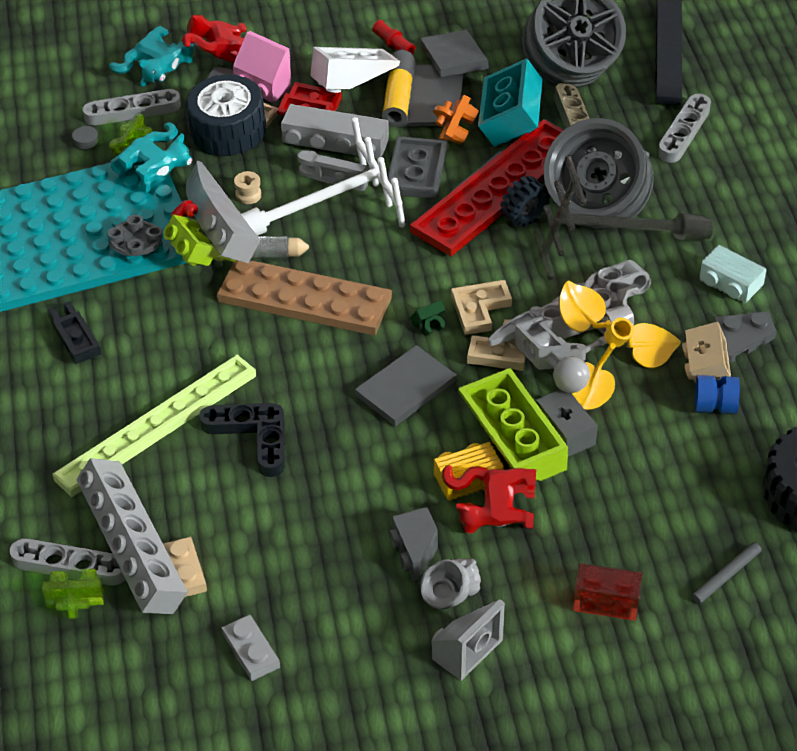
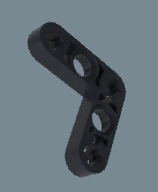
M276 403L210 405L200 411V426L207 434L257 433L258 469L262 475L275 477L284 471L285 420L284 411L280 405ZM239 415H246L249 417V419L245 422H237L234 420ZM268 436H275L279 439L275 443L263 441ZM268 454H274V464H268Z

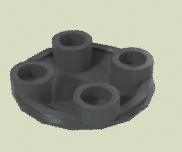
M139 215L127 217V221L109 229L107 233L110 247L116 252L128 256L145 255L156 250L163 238L160 227L144 221Z

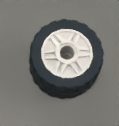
M235 74L215 75L196 84L187 95L186 107L191 137L195 145L202 151L218 156H233L253 149L262 141L263 136L266 134L267 125L262 91L255 82H252L247 77Z

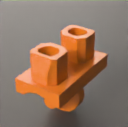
M463 95L461 100H457L452 111L450 109L453 103L450 101H446L444 106H435L433 113L438 117L436 124L443 126L446 121L438 140H450L460 145L465 141L469 131L458 125L460 119L471 124L479 110L469 104L470 98Z

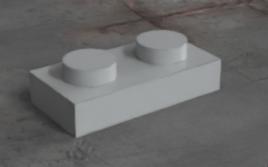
M251 615L222 627V634L251 681L280 668V660Z

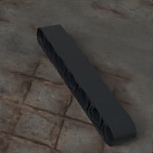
M656 0L655 104L681 105L682 0Z

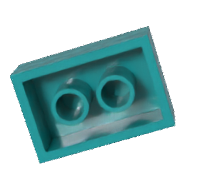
M527 58L484 77L478 127L494 147L502 143H508L513 138L530 133L538 128L543 79Z

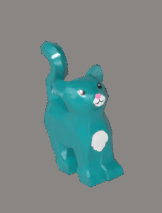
M158 26L124 55L122 64L111 62L109 68L116 74H124L129 72L134 65L133 60L138 61V65L142 68L140 86L144 87L149 83L164 81L165 74L175 70L180 63L193 62V44L191 43L190 47L183 46L182 41L177 45L175 43L166 44L162 37L168 34V30Z
M171 122L164 124V128L168 132H151L142 138L135 139L129 147L111 160V169L117 174L122 175L126 173L125 170L128 171L132 166H137L136 173L141 177L138 188L147 193L153 181L166 176L175 167L182 168L190 165L192 157L189 154V149L183 143L184 135L182 133L166 151L154 144V142H170L177 136L178 129Z

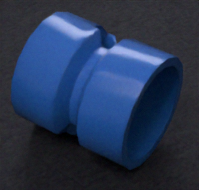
M697 375L694 396L695 412L712 413L714 409H718L721 414H737L740 394L739 377L722 376L719 380H716L712 375Z

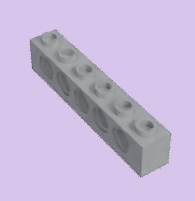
M90 458L80 472L77 482L143 613L174 614L188 591L121 462Z

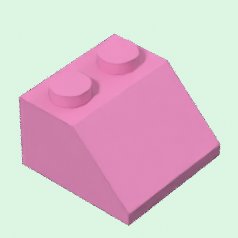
M249 31L233 64V74L247 77L252 82H255L262 91L263 99L275 103L292 88L289 48Z

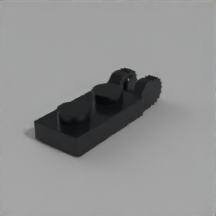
M70 301L63 304L66 314L64 317L60 318L58 312L53 307L47 309L48 316L56 333L75 364L102 354L101 347L80 312L75 310Z

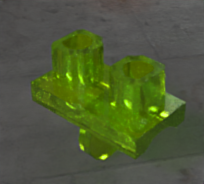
M136 114L131 122L122 125L120 128L121 137L113 138L109 146L113 154L118 156L135 139L142 138L153 132V130L144 124L143 114Z
M94 568L80 571L79 580H68V575L64 571H51L48 582H43L42 591L45 595L46 607L57 608V611L68 610L70 619L77 618L78 609H89V605H104L101 580L98 578Z

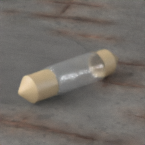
M258 236L261 241L251 258L299 257L309 249V245L300 238Z

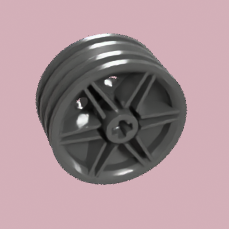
M541 0L527 18L522 32V46L525 57L541 78L556 86L560 83H567L576 88L586 86L597 80L618 58L626 39L625 20L614 0ZM586 13H588L591 17L587 19L585 17ZM547 28L553 29V35L550 36L547 33ZM585 53L590 55V60L584 59Z
M591 118L569 126L556 137L545 158L544 180L550 196L572 221L586 228L607 230L626 224L645 207L653 188V168L648 155L637 137L627 127L613 120ZM589 148H596V151L587 154ZM615 151L622 152L621 158L614 159ZM577 167L576 174L571 176L569 174L570 169ZM604 174V180L599 182V176ZM630 177L629 183H621V180ZM586 194L583 200L577 199V196ZM606 194L612 196V202L610 204H604Z

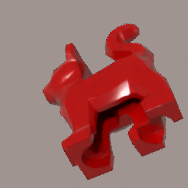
M193 15L188 21L187 33L182 36L181 40L185 47H190L192 43L199 49L211 53L215 58L234 64L244 41V38H240L242 32H246L247 28L244 23H239L235 26L223 21H209L203 15Z
M445 466L442 470V479L444 484L450 489L458 491L467 488L475 478L482 480L484 483V506L473 503L456 504L464 533L474 534L478 528L484 525L502 527L515 523H521L525 529L533 530L534 514L513 507L514 494L517 493L524 494L529 499L535 498L537 469L515 468L498 470L476 466L468 468L460 478H455L452 466Z

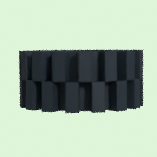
M523 176L520 178V182L516 180L513 182L514 186L512 188H507L508 194H503L502 199L505 201L500 202L501 212L518 227H528V223L531 225L535 223V218L539 220L542 217L540 215L541 212H546L545 206L550 204L548 199L551 198L547 188L536 178L531 176L525 178Z

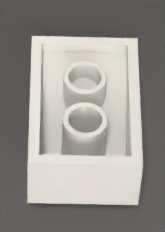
M313 47L310 76L319 85L325 87L326 91L338 93L341 92V89H351L398 67L400 61L384 49Z

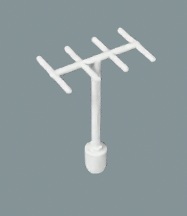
M353 117L351 119L360 164L367 165V161L370 170L268 212L264 210L259 211L256 207L241 213L257 236L267 232L266 226H269L271 221L372 181L374 187H378L380 181L383 187L386 206L391 207L393 201L396 206L399 227H405L397 178H392L390 184L387 178L384 158L379 157L377 159L378 164L375 161L371 138L366 137L364 142L362 141L358 118Z

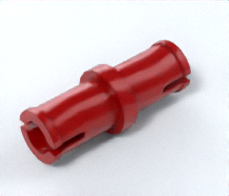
M383 20L375 22L372 32L383 39L386 46L390 49L394 48L397 51L406 50L412 55L414 54L416 47L402 37L403 35L397 29L393 30Z

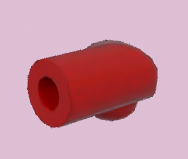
M184 200L174 209L171 217L174 214L193 218L194 214L197 215L198 206L191 200Z

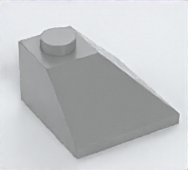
M499 599L452 621L445 629H439L431 641L432 660L462 681L503 641L505 603Z

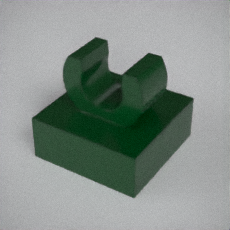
M440 300L417 309L410 319L414 327L422 325L423 333L428 336L432 333L431 322L437 325L439 331L445 327V321L440 316L446 309Z

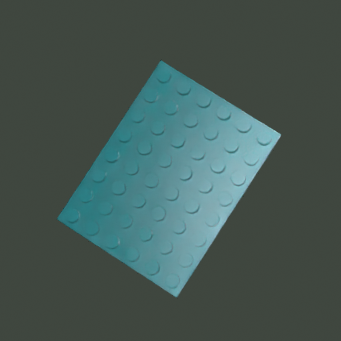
M111 163L0 190V312L185 264L186 262L182 259L183 256L176 253L175 248L170 244L171 241L166 240L163 234L166 225L171 219V213L182 202L170 174L168 173L166 176L153 181L150 184V190L145 193L138 188L141 177L136 173L137 166H132L130 170H125L126 173L119 175L111 169ZM131 215H139L144 221L160 227L163 238L156 250L145 255L128 256L118 253L110 247L108 230L127 221V217Z

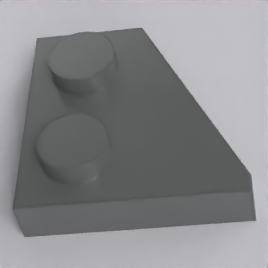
M769 311L714 317V322H719L726 338L729 364L734 362L735 357L745 351L749 354L756 350L759 345H765L775 339L776 329Z

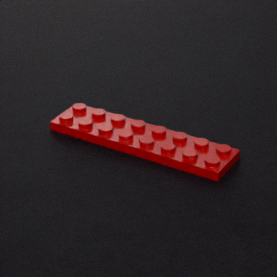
M543 119L538 123V128L530 133H525L410 225V233L452 257L503 215L500 202L505 201L502 199L503 194H508L507 188H512L514 181L520 182V178L523 176L525 178L527 176L534 177L540 183L545 181L544 163L547 152L556 137L564 130Z

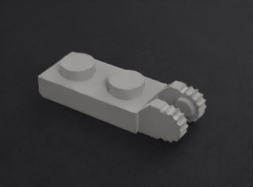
M302 150L297 155L298 162L302 163L299 166V174L301 176L330 184L339 183L367 171V165L317 155L314 151ZM368 182L352 189L365 191Z

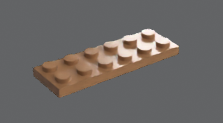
M236 260L233 262L217 294V298L220 303L375 336L392 298V290L251 260L249 263Z

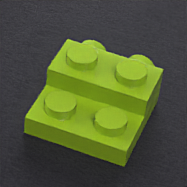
M172 215L164 229V238L171 241L170 244L175 248L176 253L182 255V259L186 263L193 266L197 264L209 266L213 259L221 262L223 260L236 261L235 259L220 255L197 220Z

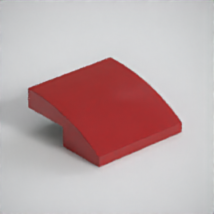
M295 82L290 93H285L277 110V115L285 116L290 104L336 111L342 100V91L338 93L329 92L323 87Z

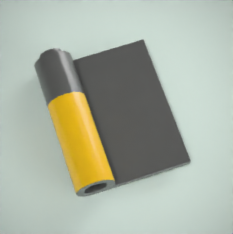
M406 50L394 52L392 56L398 59L400 63L398 67L389 70L382 119L389 120V125L394 127L438 126L436 124L438 117L433 113L435 106H444L446 101H450L453 103L450 109L452 111L455 102L462 98L464 73L441 77L434 65H416L415 58L410 52Z

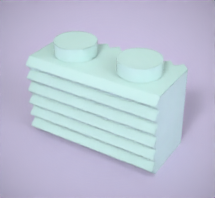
M718 244L717 248L715 247L714 251L712 250L711 254L709 253L708 257L706 256L705 260L703 259L699 279L708 286H714L715 289L718 288L724 294L727 293L731 298L746 303L764 285L766 268Z

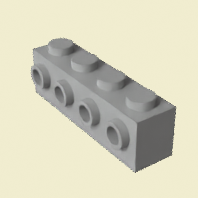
M290 104L281 122L282 143L358 155L351 121L353 117L358 118L362 141L364 142L366 137L371 138L374 158L378 159L382 157L389 141V120Z

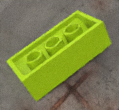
M511 368L458 388L459 394L512 469H537L536 480L539 481L567 470L568 446Z

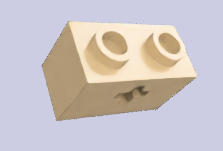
M719 322L685 330L686 342L682 343L686 359H689V363L685 364L688 379L694 380L696 383L697 375H712L716 380H719L722 376H731L726 338Z

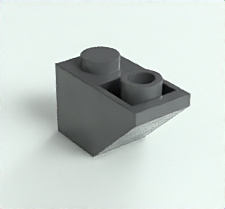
M428 507L393 516V529L389 530V538L393 548L398 547L400 551L399 560L404 572H409L413 582L420 580L438 549V529Z

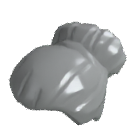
M465 558L445 559L430 566L422 576L421 594L423 600L429 606L442 610L450 609L463 602L467 596L476 594L480 590L481 582L476 561Z

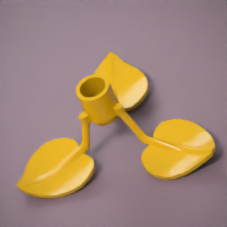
M567 281L561 290L559 298L560 314L564 323L569 328L577 332L586 331L590 325L596 329L606 328L604 338L609 347L596 367L591 363L585 362L590 371L587 386L579 392L572 393L585 410H592L602 406L614 392V376L608 371L601 370L615 347H620L626 342L627 347L632 348L633 359L639 365L653 369L663 365L681 343L676 336L667 330L648 323H640L633 326L628 319L622 317L615 319L613 322L607 320L603 323H597L604 317L606 312V304L601 295L591 288L577 285L570 281Z

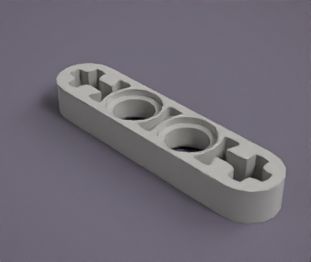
M165 89L92 101L83 107L84 121L89 125H102L173 113L181 107L180 94L176 90ZM141 104H150L149 106L145 107L139 106ZM116 108H125L124 110H121V111H115V110H114V109H116Z
M694 94L689 97L660 141L658 156L662 161L673 163L682 157L709 115L711 100L708 96ZM684 119H693L695 122H687ZM680 133V134H684V135H686V136H685V137H678V136H675L674 134Z
M33 539L17 540L10 547L9 552L12 563L20 570L105 585H118L125 581V577L113 553ZM52 555H59L62 557V559L55 564H49L46 562L47 558ZM82 560H88L92 562V564L85 569H78L75 567V565ZM113 567H118L117 569H114L113 572H108L112 571Z

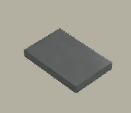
M467 30L420 38L421 47L441 77L489 68L488 59Z
M397 136L388 173V181L391 184V179L397 178L400 196L438 198L447 152V141Z
M416 345L355 389V396L396 427L457 382V374Z

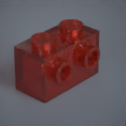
M579 563L573 611L636 621L643 573Z

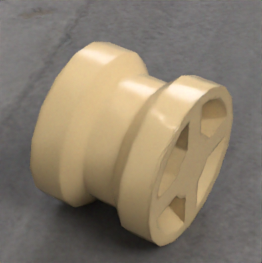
M246 171L236 175L234 185L237 201L242 204H253L259 201L261 189L258 174Z

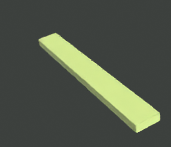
M239 355L234 356L53 473L54 481L71 497L82 491L77 478L90 458L120 461L121 464L125 463L200 414L203 408L215 404L256 377V370Z

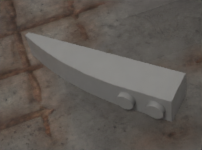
M197 161L186 181L187 198L198 206L197 215L194 214L196 220L221 256L249 263L261 240L203 163Z

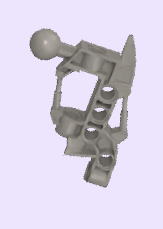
M626 260L620 264L600 269L592 274L585 283L574 284L591 288L604 299L606 312L604 317L597 323H603L607 320L613 322L615 319L622 317L628 319L634 326V316L627 305V298L644 293L649 288L651 279L649 274L632 260ZM560 296L555 298L550 304L543 307H532L529 311L513 318L495 331L488 339L490 346L515 339V346L539 370L554 369L553 378L556 386L567 393L579 392L587 386L590 371L584 362L586 353L598 346L601 347L607 344L604 336L588 346L578 343H567L563 340L583 332L574 331L564 323L559 309ZM590 325V327H589L586 331H589V330H592V329H595V328H594L592 325ZM598 328V330L604 335L606 328Z

